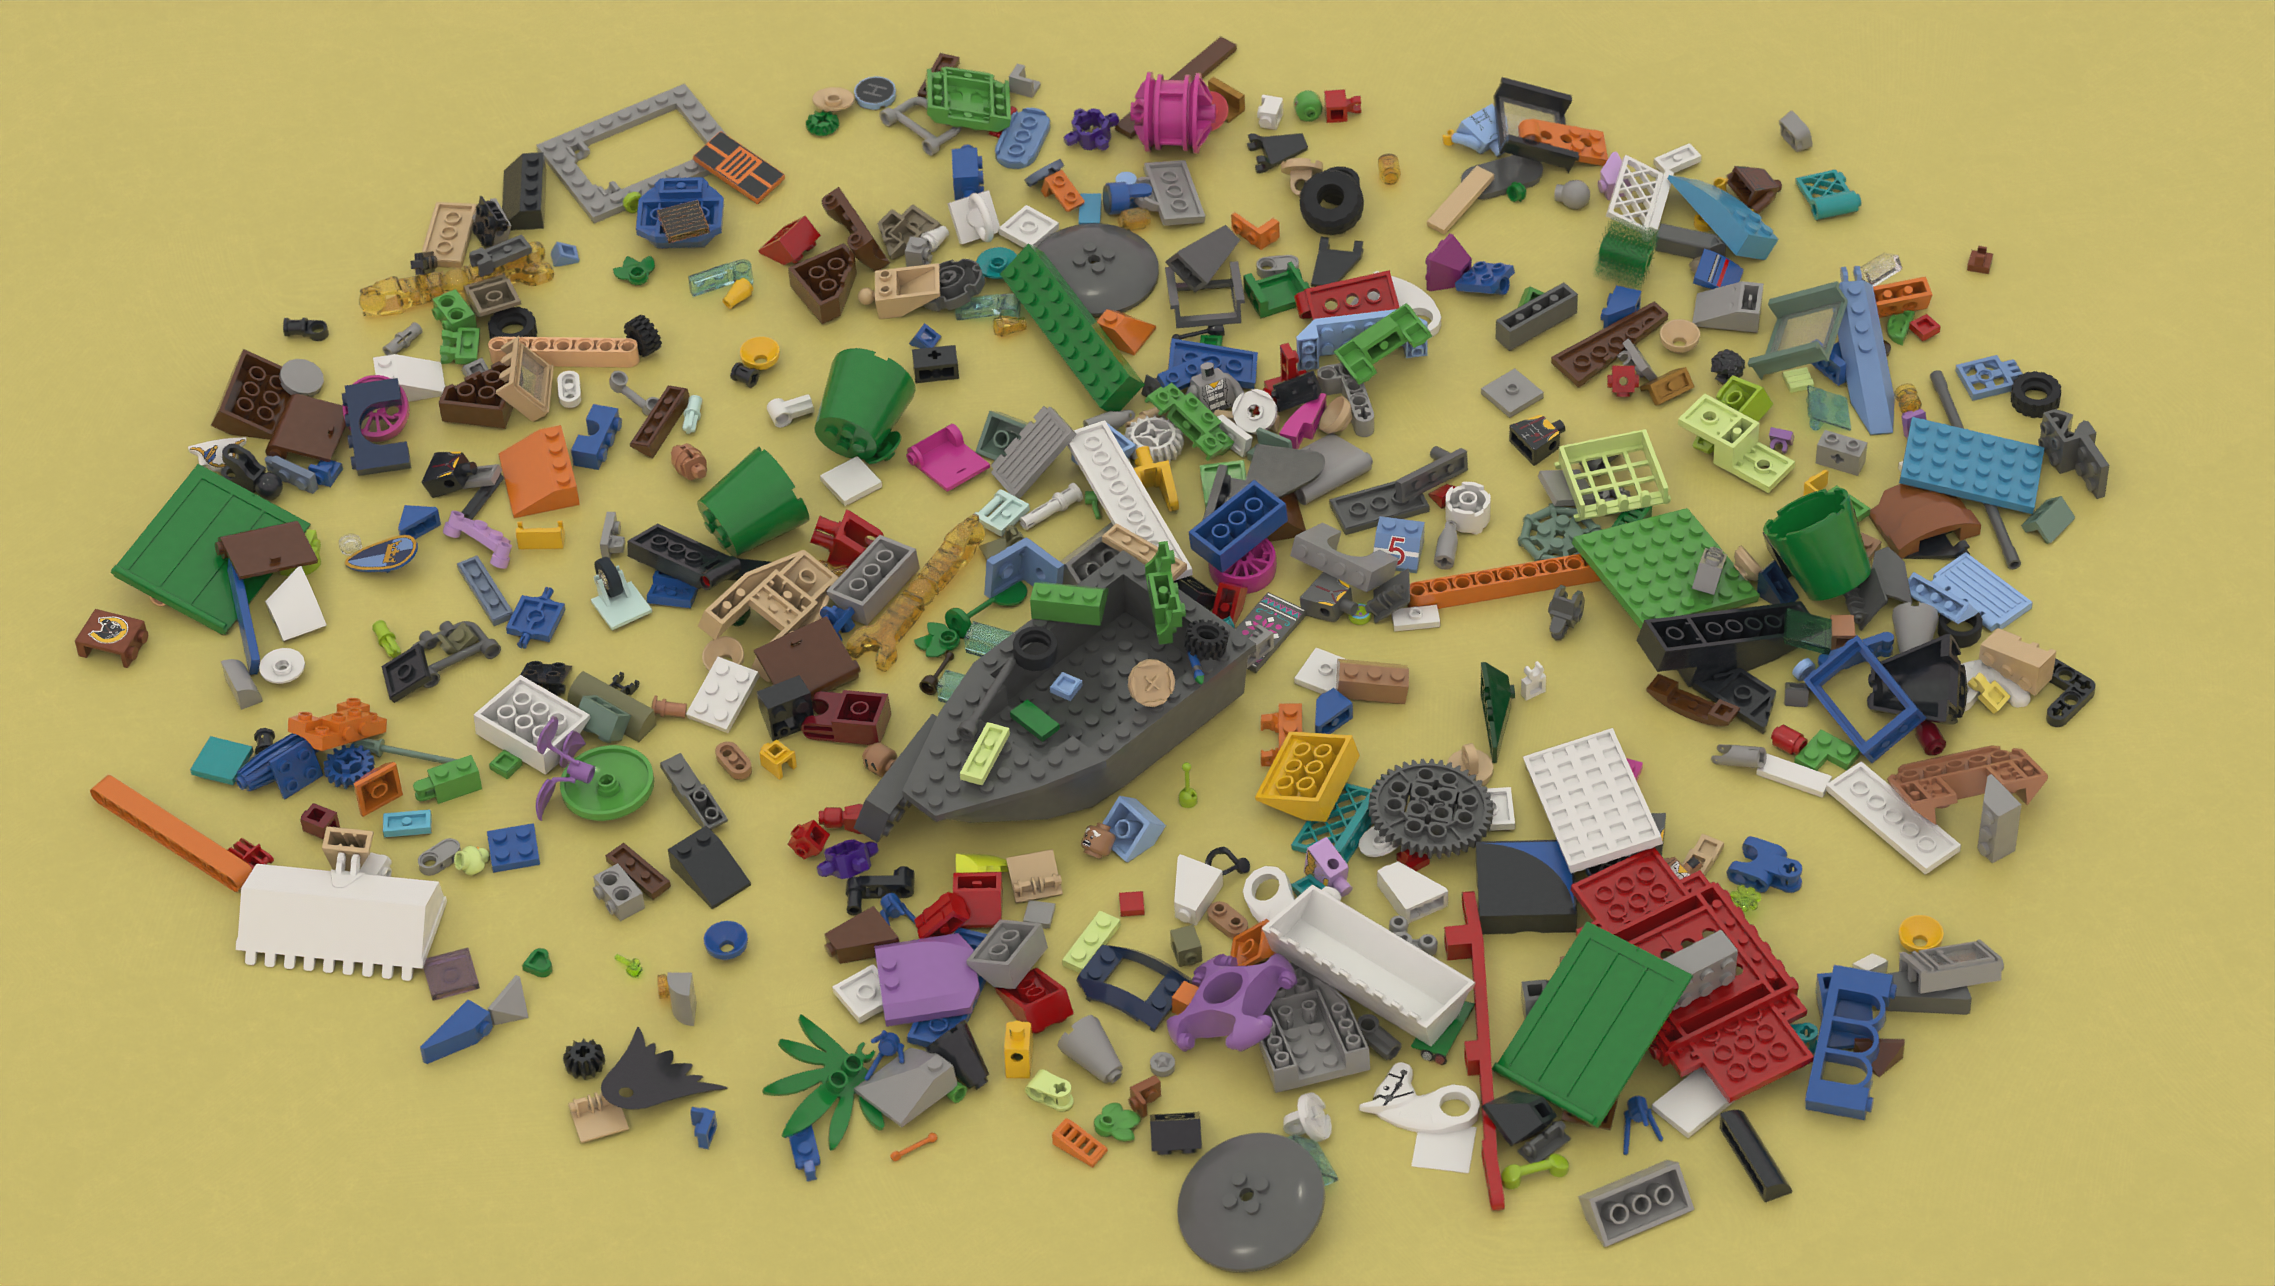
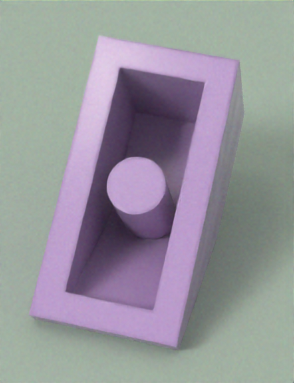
M1617 151L1612 152L1600 172V180L1598 181V188L1601 193H1604L1607 200H1611L1622 163ZM1628 179L1623 180L1627 187L1632 186ZM1624 193L1618 194L1620 197L1625 196Z

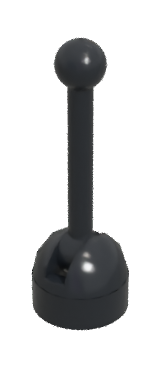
M1208 326L1207 329L1183 335L1174 334L1172 338L1180 340L1206 333L1214 336H1224V326Z

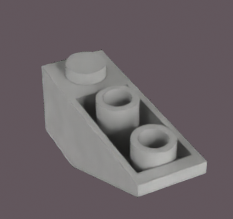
M1716 547L1705 548L1692 589L1712 595L1715 594L1727 557L1723 550Z

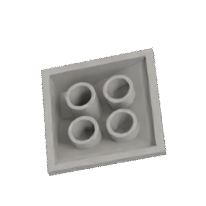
M909 1048L903 1052L904 1063H900L899 1057H896L874 1073L868 1081L865 1080L855 1087L854 1091L902 1128L958 1085L953 1065L940 1055Z

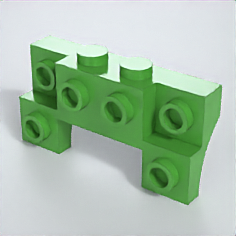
M1405 303L1333 352L1338 361L1347 369L1350 376L1360 385L1363 382L1369 381L1372 376L1377 374L1373 366L1374 363L1406 342L1413 348H1416L1431 338L1432 334L1413 309Z
M1171 382L1164 388L1159 387L1146 397L1145 402L1148 403L1150 401L1158 408L1160 416L1169 411L1166 417L1193 442V448L1198 446L1207 455V461L1217 455H1224L1233 446L1234 441L1219 428L1222 421L1191 392L1184 395Z
M1168 541L1159 542L1155 556L1145 564V577L1159 645L1173 643V633H1177L1176 627H1182V617H1186L1185 604L1179 600L1178 584L1173 582L1171 564H1175L1174 550H1169Z

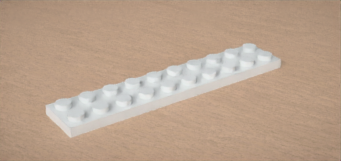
M1104 420L1074 430L1077 435L1067 446L1112 524L1115 525L1117 523L1157 547H1159V542L1168 541L1169 550H1174L1175 557L1187 563V570L1176 580L1193 575L1192 567L1106 421Z

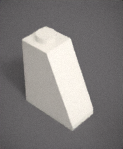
M1181 854L1178 856L1174 899L1175 918L1185 923L1198 924L1223 886L1222 870Z
M1396 862L1377 870L1378 888L1398 915L1407 919L1408 924L1448 906V890L1406 865Z

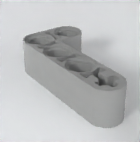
M1341 363L1319 368L1317 379L1322 389L1321 393L1326 395L1342 393V396L1350 402L1351 414L1353 415L1351 423L1356 435L1360 437L1371 436L1374 433V412L1364 382L1358 385Z

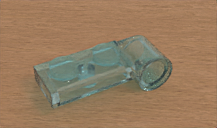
M741 259L688 276L690 293L695 297L733 284L737 279L740 280L741 278H745L752 285L753 273L751 262Z
M1013 293L971 297L969 303L956 308L955 316L957 320L1000 315L1001 319L1005 322H1016L1019 319L1021 302Z

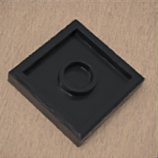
M419 643L381 666L389 699L394 703L432 680L424 648Z

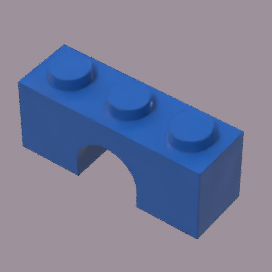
M593 404L586 418L588 435L591 436L578 435L571 453L573 466L599 470L602 462L606 461L609 447L614 444L616 432L621 429L622 418L619 417L618 408Z

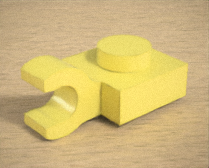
M1980 672L1967 683L1971 689L1981 693L1977 698L1993 714L1998 712L2011 697L1995 680L1989 683Z

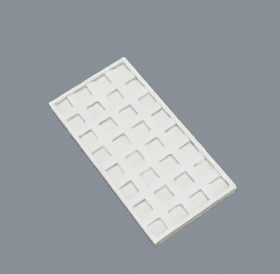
M1613 728L1523 756L1525 766L1570 873L1582 871L1586 868L1604 864L1608 861L1663 844L1659 830Z

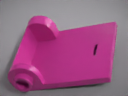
M953 423L907 449L908 454H906V458L912 466L915 465L947 492L990 468V464L964 444L961 431Z

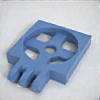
M1998 355L1958 364L1955 370L1972 401L2011 392L2014 380L2019 375H2023L2015 360L2001 362ZM1973 369L1976 370L1977 373L1975 375L1967 376L1968 372ZM1982 375H1988L1989 378H1988V379H1982L1981 376H1982ZM2003 377L2004 383L1996 386L1993 379ZM1982 383L1986 388L1976 390L1972 384Z

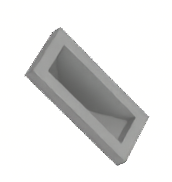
M516 975L488 1007L493 1025L528 1018L519 976Z

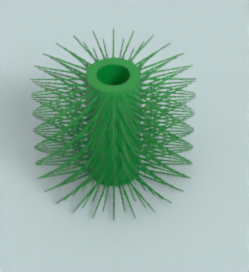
M1620 220L1619 226L1617 223L1609 225V228L1612 230H1609L1607 227L1608 233H1606L1605 226V237H1603L1600 248H1598L1599 256L1596 262L1599 265L1596 266L1598 276V271H1601L1603 278L1606 272L1610 279L1611 277L1613 279L1614 274L1618 276L1617 273L1620 275L1622 273L1623 276H1626V279L1623 277L1622 283L1626 280L1627 283L1631 282L1633 287L1634 283L1632 282L1634 281L1635 284L1640 283L1642 286L1640 281L1643 282V279L1640 277L1645 279L1644 274L1646 273L1647 278V270L1649 271L1651 261L1654 259L1653 251L1655 250L1656 243L1653 241H1656L1655 233L1652 234L1651 229L1650 231L1648 229V235H1646L1642 228L1641 230L1639 228L1638 233H1636L1633 228L1629 229L1630 225L1628 226V224L1627 227L1626 225L1623 227L1624 225L1623 223L1621 225Z

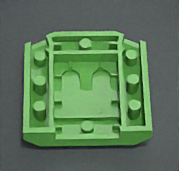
M941 67L940 72H931V69H927V115L935 123L947 124L953 127H967L973 130L999 132L1010 127L1011 122L1009 81L1005 80L1004 83L994 80L995 75L966 69Z

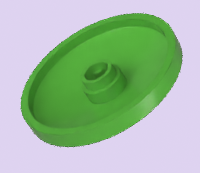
M607 745L590 749L574 758L575 760L595 766V774L589 784L576 780L575 784L572 782H560L562 799L570 811L585 819L606 821L624 817L640 808L650 797L655 780L651 763L641 752L626 746ZM568 765L561 777H570V774H567Z

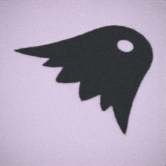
M639 1027L635 1030L627 1050L601 1084V1092L604 1098L614 1106L624 1109H643L691 1094L728 1088L712 1083L697 1082L703 1078L701 1075L686 1076L687 1072L692 1068V1064H671L673 1061L672 1050L655 1054V1043L646 1047ZM621 1088H630L634 1094L631 1097H623L619 1094V1090Z

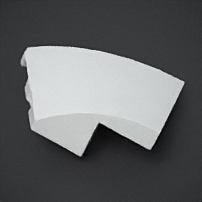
M301 566L297 567L265 601L272 621L276 623L283 642L327 626Z

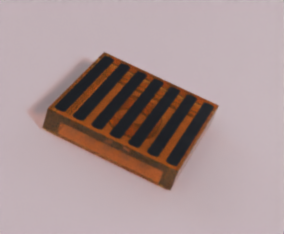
M698 200L657 210V216L668 243L710 233L709 225Z

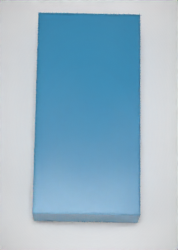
M1101 193L1080 194L1084 199V204L1079 206V225L1101 223Z

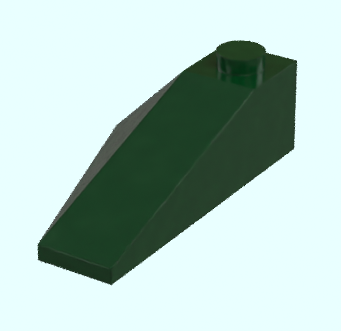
M1481 662L1480 695L1492 763H1497L1511 710V699L1515 698L1514 684L1510 685L1507 674L1486 662Z

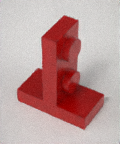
M1289 343L1280 345L1281 376L1264 381V387L1269 390H1273L1274 384L1307 373L1305 369L1298 371L1296 363H1299L1296 350H1292Z

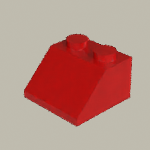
M803 216L783 226L758 251L760 254L782 265L790 262L795 264L804 257L802 253L805 250L809 251L816 246L817 243L815 241L821 235L809 219Z

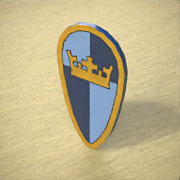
M410 535L388 538L355 552L345 560V565L359 572H390L403 567L414 558L418 550V543Z

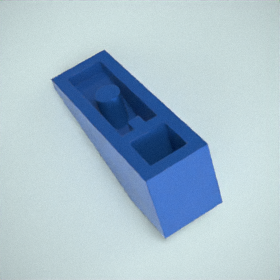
M468 999L420 1046L423 1062L429 1064L477 1044L493 1028L490 1012Z

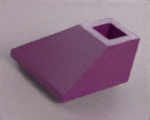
M1449 233L1444 240L1439 242L1437 248L1426 257V290L1431 292L1456 288L1455 282L1472 267V258L1453 234Z

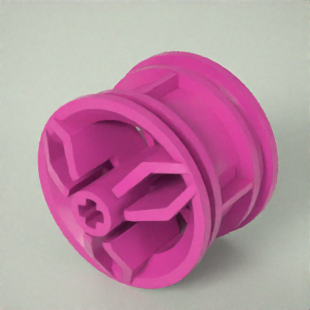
M1147 72L1146 80L1140 85L1135 94L1136 100L1131 102L1130 119L1135 121L1134 129L1139 140L1144 145L1145 152H1151L1154 144L1156 150H1161L1162 145H1182L1183 151H1188L1191 145L1193 152L1199 154L1200 146L1206 141L1212 130L1211 123L1216 122V104H1212L1213 97L1203 81L1201 73H1196L1195 79L1191 81V75H1185L1184 80H1164L1163 74H1158L1156 80L1153 72Z

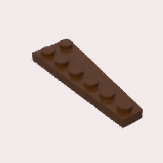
M1654 301L1552 356L1551 364L1579 388L1615 361L1620 352L1627 351L1623 345L1624 341L1629 338L1634 345L1666 322L1668 320V313Z

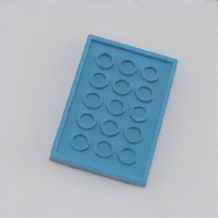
M1912 417L1899 483L2033 514L2044 447Z

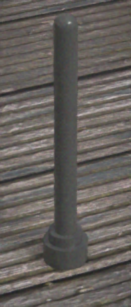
M1011 657L1007 660L970 719L961 722L957 728L956 733L962 740L970 742L978 732L977 724L1017 663L1015 658Z

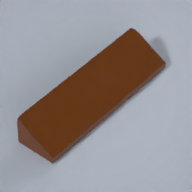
M667 386L631 441L630 447L649 458H654L688 406L690 395L687 388Z

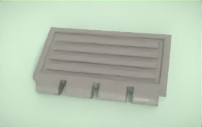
M1043 406L1033 417L1036 422L1030 421L1019 433L1022 438L1019 440L1016 437L1004 450L1007 455L1000 454L991 465L994 469L991 472L1009 494L1019 499L1077 435L1057 411L1050 406L1048 408Z

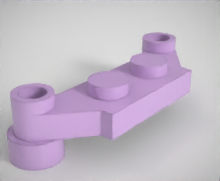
M451 511L449 520L444 525L443 533L453 538H459L463 531L494 551L490 560L493 566L502 569L507 568L510 561L511 541L505 538L500 531L488 527L486 522L464 518L463 513Z

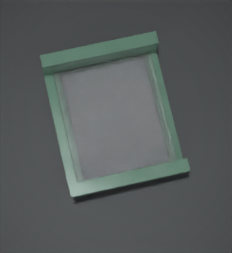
M1838 281L1769 300L1768 306L1777 318L1766 353L1749 358L1747 364L1755 370L1761 380L1765 374L1823 360L1825 362L1829 361L1848 300L1839 288L1840 284Z

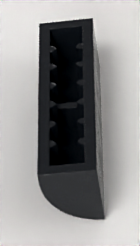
M1729 1110L1721 1113L1720 1130L1764 1202L1766 1203L1792 1193L1790 1185L1746 1114L1741 1110Z

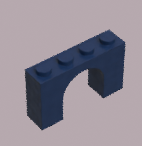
M398 378L345 385L346 393H342L343 406H348L349 414H345L346 427L351 428V435H348V444L350 449H354V456L351 457L352 470L356 469L358 476L410 469L411 461L407 441L378 445L369 442L361 433L363 420L371 411L402 405Z

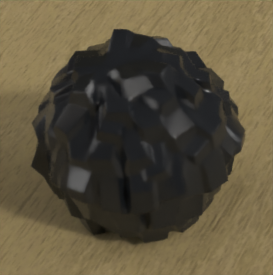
M1725 349L1719 351L1711 359V372L1717 373L1715 379L1720 383L1725 384L1732 375L1738 378L1743 376L1745 360L1733 350Z

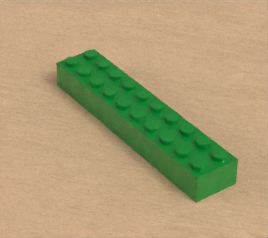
M1028 243L1000 273L1001 277L1098 406L1107 412L1121 411L1145 384L1046 254Z

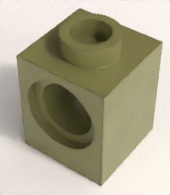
M1194 925L1170 930L1171 947L1178 966L1182 967L1202 962V946Z

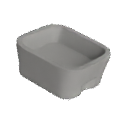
M1789 111L1779 120L1782 137L1796 152L1811 148L1812 137L1809 128L1793 111Z

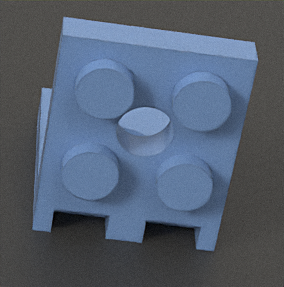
M1026 537L995 556H991L986 561L984 595L988 598L994 597L1022 580L1031 586H1034L1035 582L1063 584L1064 564Z

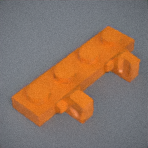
M1302 703L1279 704V713L1261 715V731L1270 729L1275 731V733H1279V748L1271 749L1270 751L1261 750V766L1272 765L1289 732H1302Z

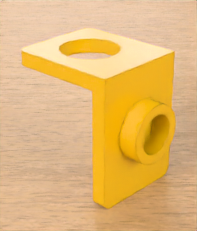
M1827 469L1811 476L1804 483L1803 496L1822 490L1827 486L1829 474Z

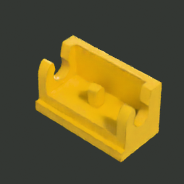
M517 521L516 538L518 549H563L565 538L563 521H558V527L524 528L523 522Z

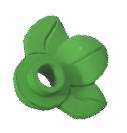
M1110 1103L1103 1107L1100 1115L1096 1116L1094 1120L1095 1131L1103 1137L1113 1136L1120 1141H1132L1135 1139V1136L1131 1129L1140 1123L1141 1117L1134 1111L1123 1110L1120 1103Z

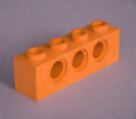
M1926 276L1873 287L1879 318L1901 314L1906 310L1917 311L1927 309L1933 295Z

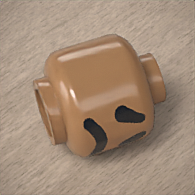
M880 742L871 744L862 755L864 767L877 776L883 777L896 761L897 754L893 749Z

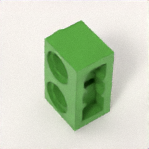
M456 289L432 299L434 308H432L433 316L437 321H441L444 330L458 332V327L477 328L474 312Z

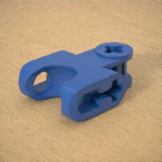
M1752 836L1747 837L1742 845L1744 856L1752 861H1734L1726 872L1730 882L1761 893L1766 892L1770 886L1787 893H1794L1802 886V879L1800 877L1802 865L1800 862L1787 858V852L1783 847Z

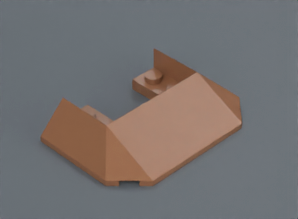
M1990 745L1902 764L1898 768V773L1896 775L1891 774L1887 780L1914 811L1936 825L1935 808H1947L1951 804L1958 803V799L1985 794L1987 777L1990 774L2011 794L2016 793L2026 805L2030 803L2048 780V774L2023 749L2013 748L2012 752L2001 750L2000 746Z

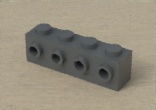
M1563 282L1496 320V340L1509 351L1576 314L1578 294Z

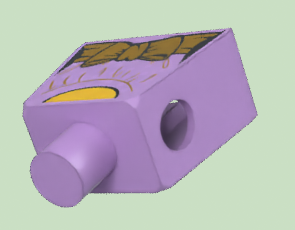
M1325 837L1309 846L1306 853L1304 873L1306 875L1311 874L1325 886L1336 888L1341 897L1348 895L1352 890V886L1347 882L1349 867L1330 840Z

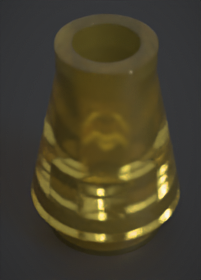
M999 315L998 318L993 319L994 333L1001 337L1026 330L1027 327L1025 317Z

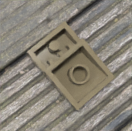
M505 274L464 286L466 300L478 317L521 305L519 296L510 279H507Z

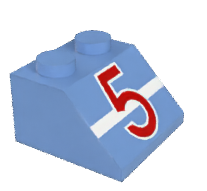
M1380 516L1373 553L1382 550L1399 558L1396 571H1404L1408 568L1410 573H1417L1424 545L1425 522Z

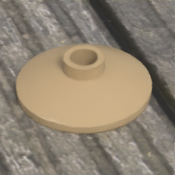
M838 87L824 88L813 95V104L826 111L837 112L849 108L854 103V95L849 90Z

